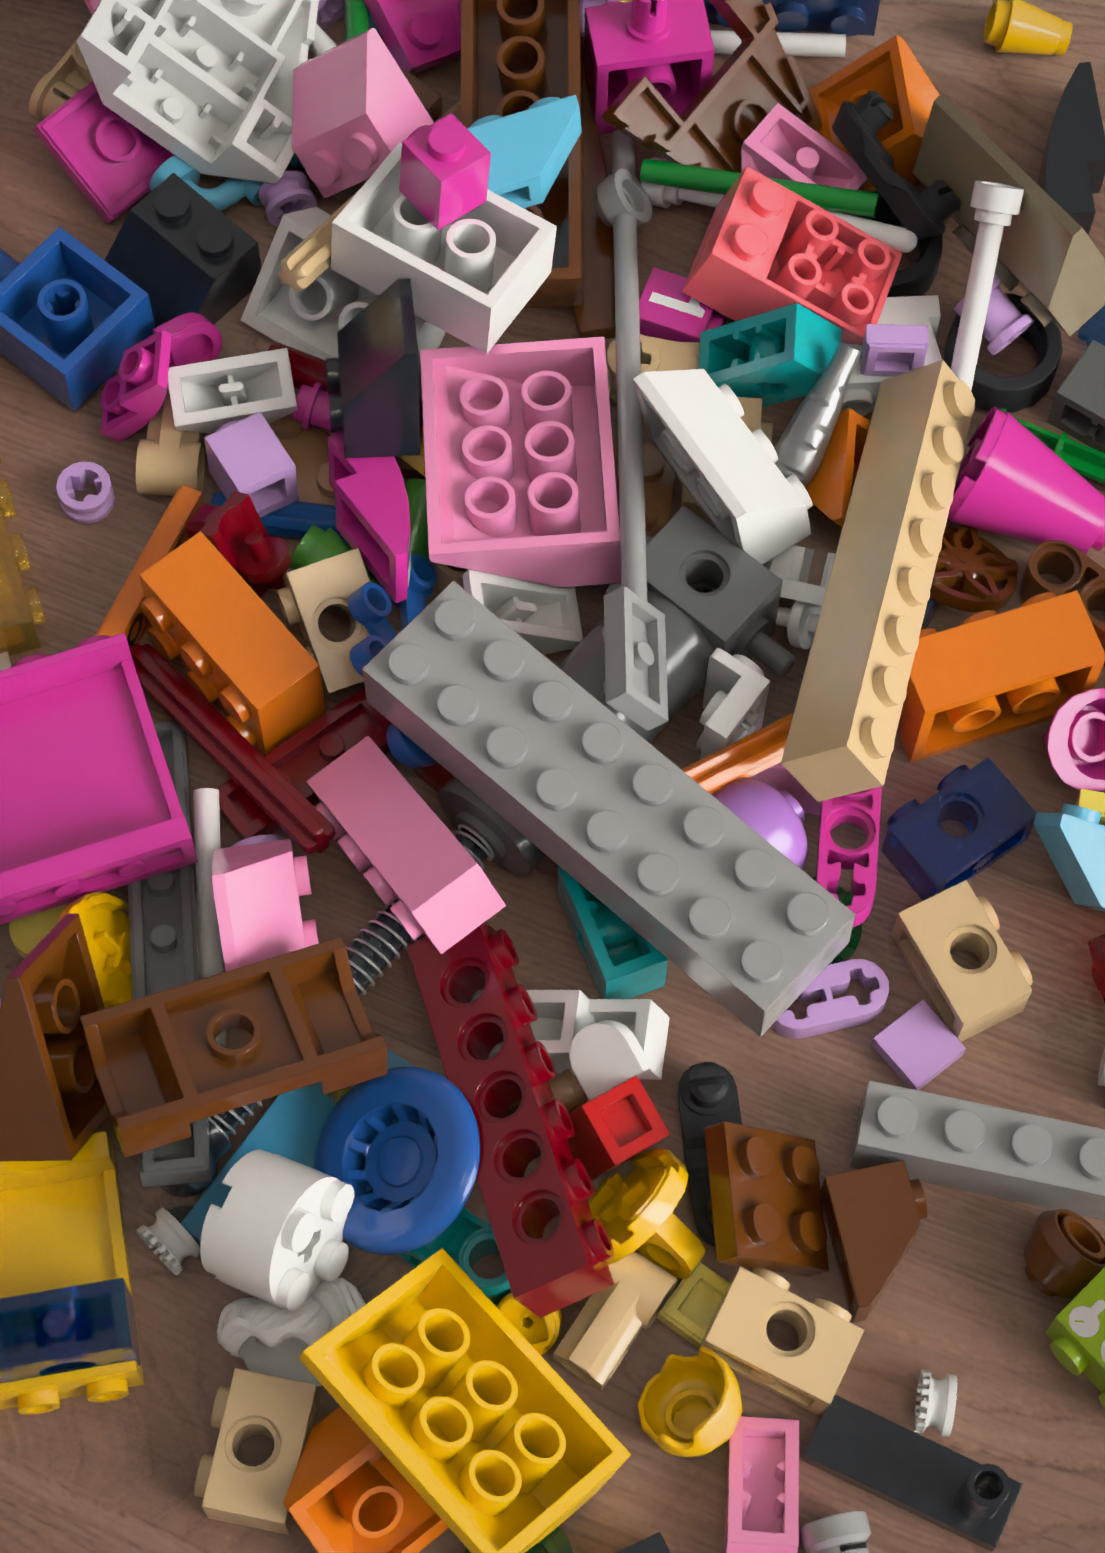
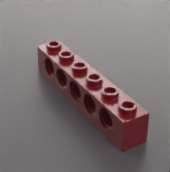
M485 921L442 954H440L427 936L407 945L446 1078L465 1096L477 1121L480 1137V1161L476 1177L513 1299L542 1318L615 1285L607 1263L608 1259L614 1257L613 1246L603 1224L597 1218L593 1219L587 1201L588 1198L594 1196L593 1184L583 1163L578 1158L573 1157L568 1139L575 1135L574 1126L563 1103L559 1099H554L549 1080L556 1077L555 1068L544 1045L540 1041L535 1040L530 1023L537 1020V1013L526 989L521 984H517L512 967L519 965V958L509 935L504 929L495 931ZM484 987V990L481 993V995L475 1000L471 1001L473 995L480 988ZM503 1042L497 1054L488 1059L491 1050L497 1044ZM521 1099L518 1109L512 1115L506 1117L509 1107L516 1100ZM541 1156L539 1165L534 1172L524 1177L529 1163ZM560 1216L559 1224L555 1231L543 1238L546 1225L553 1218Z

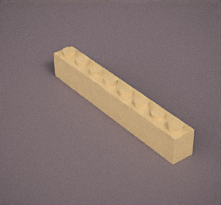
M944 360L882 380L781 760V764L817 802L884 786L890 757L894 750V740L903 702L907 695V686L913 660L919 644L927 602L930 598V589L938 555L942 548V539L948 513L953 502V492L958 471L964 456L968 429L975 409V399L969 386L957 378Z

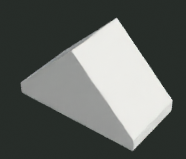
M287 348L169 367L168 387L176 430L213 434L227 422L241 421L258 412H261L267 423L271 424L298 410Z
M468 570L462 575L464 590L541 654L546 655L573 649L583 640L575 587H555L474 570Z

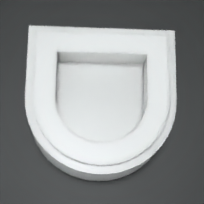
M601 1020L585 1026L575 1035L571 1042L569 1052L571 1067L589 1101L652 1068L632 1031L624 1024L614 1020Z

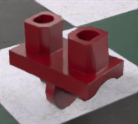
M234 491L222 506L204 503L186 523L185 529L189 537L191 538L201 531L260 598L267 590L282 585L283 580L281 576L286 573L291 565L292 554L285 540L279 537L268 536L249 494Z

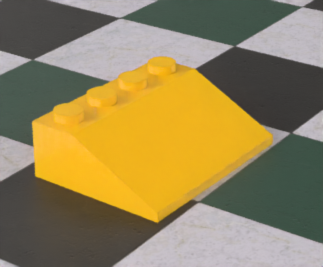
M443 1248L304 1350L298 1358L471 1553H525L591 1499L631 1456L628 1450Z

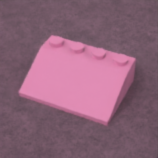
M604 337L494 344L487 354L473 346L420 350L430 562L555 587L621 583L620 527Z

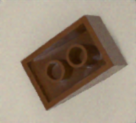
M79 913L66 914L6 978L0 1008V1161L72 1160L109 1115L84 1046L80 1016L103 1010L105 1007Z

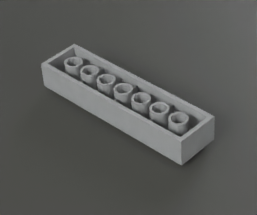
M455 581L450 583L362 669L367 702L759 1037L772 1026L849 943L856 915Z

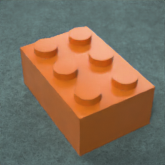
M201 531L139 575L145 600L140 603V606L152 624V627L147 630V634L153 645L166 660L170 661L175 657L178 658L189 671L185 674L186 680L209 703L215 701L227 715L225 719L263 756L326 713L320 665Z
M1077 590L1060 596H1056L1052 592L1042 593L1025 601L1020 608L1000 614L993 610L982 611L964 620L960 626L937 632L934 628L922 629L920 631L919 644L915 652L908 681L907 695L903 702L897 728L910 763L1052 720L1057 709L1071 696L1094 689L1105 662V652Z

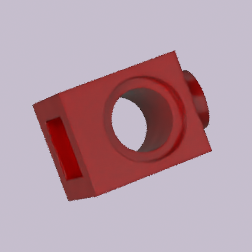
M638 1076L583 1104L569 1114L574 1126L575 1135L569 1138L568 1142L577 1158L586 1168L591 1181L643 1153L670 1135Z

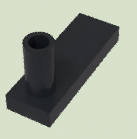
M837 1395L834 1396L831 1404L823 1411L802 1458V1461L991 1552H993L999 1542L1023 1485L1009 1478L1003 1469L994 1464H980Z

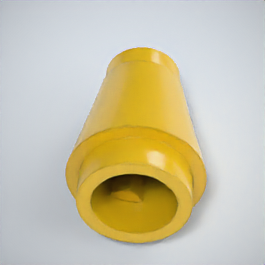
M993 0L984 26L983 43L995 46V52L1054 54L1064 56L1072 34V22L1064 21L1023 0Z

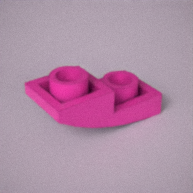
M161 330L124 351L119 366V374L105 381V387L101 395V406L103 408L101 435L120 443L143 428L161 408L167 391L172 334Z

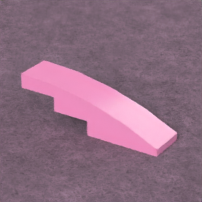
M740 1416L735 1431L728 1440L724 1553H797L799 1547V1420Z

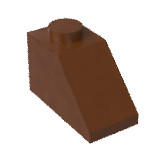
M904 1160L825 1176L821 1188L822 1207L847 1305L852 1316V1323L867 1319L914 1242L921 1227L920 1220L928 1216L922 1184L918 1178L909 1180Z

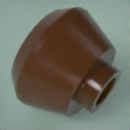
M1067 1209L1043 1211L1037 1217L1024 1249V1259L1027 1264L1025 1267L1026 1275L1030 1282L1047 1296L1074 1297L1105 1267V1239L1093 1225L1075 1212Z

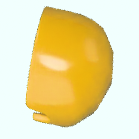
M705 1346L699 1348V1355L697 1356L668 1355L660 1373L655 1374L646 1383L637 1404L641 1427L647 1438L666 1453L678 1457L702 1456L715 1450L730 1439L742 1414L740 1388L734 1373L722 1358Z

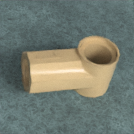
M168 384L161 408L148 423L147 438L141 439L138 445L136 458V488L138 494L174 496L182 485L200 492L203 490L205 472L204 445L201 443L203 433L176 430Z
M635 1251L620 1261L608 1265L615 1285L591 1295L553 1353V1359L559 1362L569 1373L586 1384L593 1385L601 1390L617 1370L641 1329L647 1331L654 1323L659 1311L670 1298L678 1282L676 1277Z

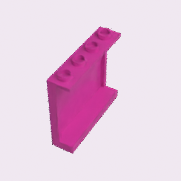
M125 633L112 637L107 635L92 636L81 641L76 648L50 656L45 654L30 655L16 662L13 667L0 671V925L68 904L86 894L99 891L106 892L198 862L192 836L175 791Z

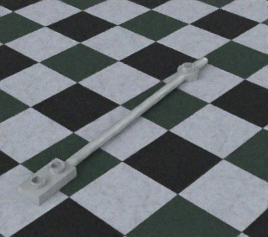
M616 130L611 135L612 174L598 182L596 187L597 197L595 198V207L599 217L607 226L613 228L621 587L604 595V627L602 633L605 643V680L603 688L608 705L649 731L668 722L665 614L647 602L642 411L633 378L641 374L637 228L650 221L652 205L648 194L635 174V140Z

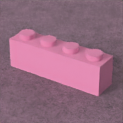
M369 736L365 737L306 781L321 802L315 808L335 828L333 840L335 841L345 834L337 843L360 873L371 866L368 871L363 873V876L386 906L395 899L398 900L396 904L390 907V910L413 940L424 933L440 954H442L506 906L474 858Z

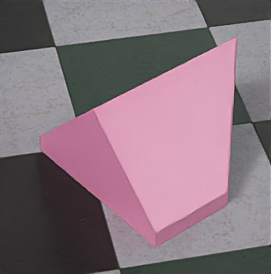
M779 103L775 105L749 135L741 147V172L748 166L766 177L858 191L869 180L853 158Z

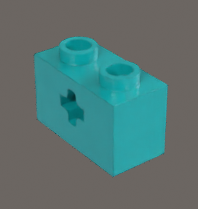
M794 303L700 332L698 369H704L717 387L724 383L727 384L736 397L762 399L763 408L807 395L829 365L839 342H841L842 329L800 304Z
M558 866L557 896L600 999H631L665 986L668 958Z

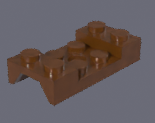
M342 936L80 1016L84 1046L124 1158L191 1137L190 1123L315 1083L319 1084L324 1095L388 1074V1046L383 1035L374 1033L355 989L347 949ZM230 1028L244 1029L253 1036L246 1046L239 1049H226L215 1041L221 1032Z

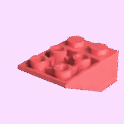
M746 166L718 203L682 292L734 321L798 303L841 328V342L862 346L866 324L878 323L903 253Z

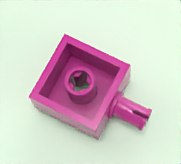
M703 0L610 1L600 6L585 7L583 67L594 121L597 123L599 134L611 133L617 130L609 125L601 116L633 79L646 76L678 116L685 111L711 80L715 50Z

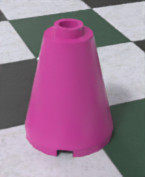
M995 406L992 407L967 444L970 449L959 467L953 492V502L949 509L947 521L1036 545L1057 540L1076 547L1084 554L1090 548L1100 551L1105 545V496L1010 413L1004 412Z

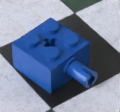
M59 226L21 263L0 248V355L71 410L75 411L119 368L125 350L154 334L155 323L149 294Z

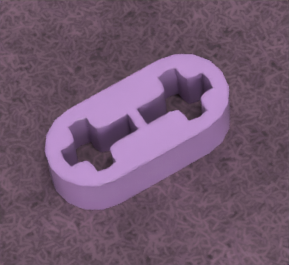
M852 959L830 964L798 997V1000L804 1003L821 999L822 1002L809 1005L804 1019L795 1020L793 1012L786 1010L772 1024L771 1028L780 1036L789 1039H803L869 1023L883 1012L889 994V980L885 972L877 964L865 959ZM851 979H858L862 988L873 987L874 989L870 992L866 1005H859L855 996H845L833 999V996L847 992Z

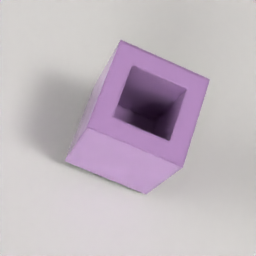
M261 412L241 421L227 422L218 428L215 433L204 437L209 473L226 499L234 491L249 494L260 518L299 500L296 465Z

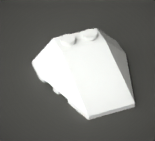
M100 0L76 42L102 103L199 173L277 183L294 154L292 149L293 70L308 59L309 45L315 38L319 0Z

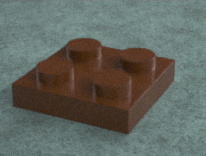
M725 1121L704 1128L717 1262L752 1268L760 1267L771 1271L808 1277L829 1271L826 1246L827 1231L823 1219L819 1182L820 1167L816 1155L815 1140Z

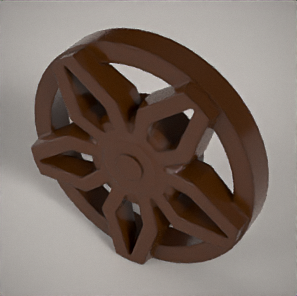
M961 525L959 529L945 527L942 548L938 555L930 589V597L946 606L967 612L979 613L987 610H998L1010 601L1017 585L1018 565L1015 560L1007 558L996 546L979 537L977 529ZM1002 581L1003 589L998 592L995 582Z

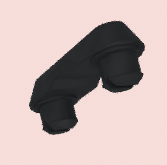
M868 91L854 105L850 101L842 102L832 125V130L906 230L914 233L917 236V240L945 233L946 226L944 221L957 210H960L961 201L944 180H935L931 186L920 194L911 183L894 171L893 158L879 141L877 134L889 121H893V111L886 104L883 97L877 91Z
M702 1062L692 1065L683 1073L678 1082V1102L695 1225L700 1237L707 1244L716 1248L704 1128L724 1121L742 1125L737 1086L733 1076L726 1068L714 1062Z

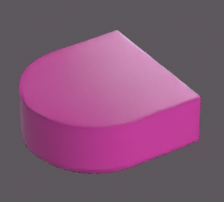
M199 313L182 314L153 329L154 334L161 330L172 334L169 367L217 360L222 348V337L219 330L205 316Z

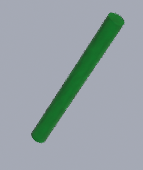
M644 158L640 171V182L725 195L741 173ZM768 177L827 211L873 218L876 216L879 200L878 193Z

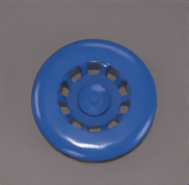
M418 1067L388 1069L387 1075L358 1083L352 1087L329 1114L320 1133L314 1157L315 1170L350 1184L354 1189V1200L343 1227V1239L354 1247L366 1252L392 1255L420 1248L445 1231L465 1206L475 1184L480 1161V1137L477 1121L471 1106L462 1092L447 1078L428 1069ZM397 1117L400 1119V1122L392 1124L393 1119ZM368 1186L373 1190L370 1194L366 1190Z

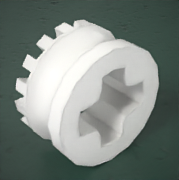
M161 1207L155 1212L157 1219L152 1226L146 1227L141 1225L136 1231L148 1248H155L152 1253L155 1256L158 1253L162 1254L159 1260L172 1273L178 1275L183 1270V1259L187 1256L195 1258L199 1256L200 1247L188 1231L167 1210Z
M922 1370L917 1385V1393H921V1396L916 1395L915 1401H919L920 1405H915L914 1432L924 1433L926 1428L935 1427L939 1430L940 1436L949 1437L953 1427L956 1408L957 1375L947 1373L944 1379L937 1380L932 1377L931 1371Z

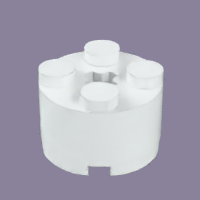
M262 1149L251 1151L243 1156L229 1170L222 1181L223 1184L232 1187L223 1207L220 1208L211 1204L205 1217L200 1242L201 1262L204 1269L216 1275L215 1278L222 1283L277 1307L295 1312L302 1306L305 1299L309 1298L316 1291L323 1280L328 1282L335 1281L345 1268L349 1248L346 1243L342 1242V1232L347 1214L354 1200V1189L352 1185L342 1182L335 1177Z

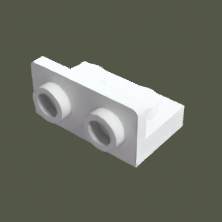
M716 648L709 657L702 704L704 711L699 721L704 725V731L696 744V748L701 751L700 759L761 729L770 680L764 676L761 668L749 658L740 654L732 656L721 648Z

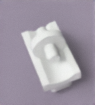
M793 545L769 560L766 568L783 580L780 597L796 600L791 609L778 607L776 625L787 627L790 645L796 648L809 649L814 639L836 554L828 552L821 586L807 583L814 549Z

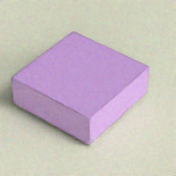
M866 324L860 356V374L896 376L923 367L929 345L928 325Z
M923 999L876 1035L871 1043V1046L909 1089L918 1091L962 1057L966 1050L965 1046Z

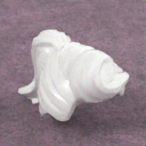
M337 1278L333 1282L323 1280L316 1291L309 1298H306L302 1306L295 1312L277 1307L256 1297L240 1298L226 1305L221 1312L217 1328L218 1343L223 1346L224 1350L230 1352L231 1356L242 1358L249 1371L322 1386L298 1359L304 1350L365 1306L366 1303L356 1286L343 1278Z

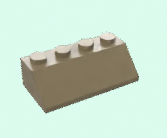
M944 93L940 94L933 101L913 174L925 189L931 186L935 180H944L960 199V210L953 213L944 221V224L952 218L959 225L953 231V234L972 255L980 222L974 220L976 208L970 206L975 181L994 182L1024 189L1019 215H1012L1011 225L1004 226L995 273L1001 279V284L1009 292L1019 285L1027 293L1020 301L1042 326L1045 327L1054 320L1070 337L1105 305V258L1084 229Z

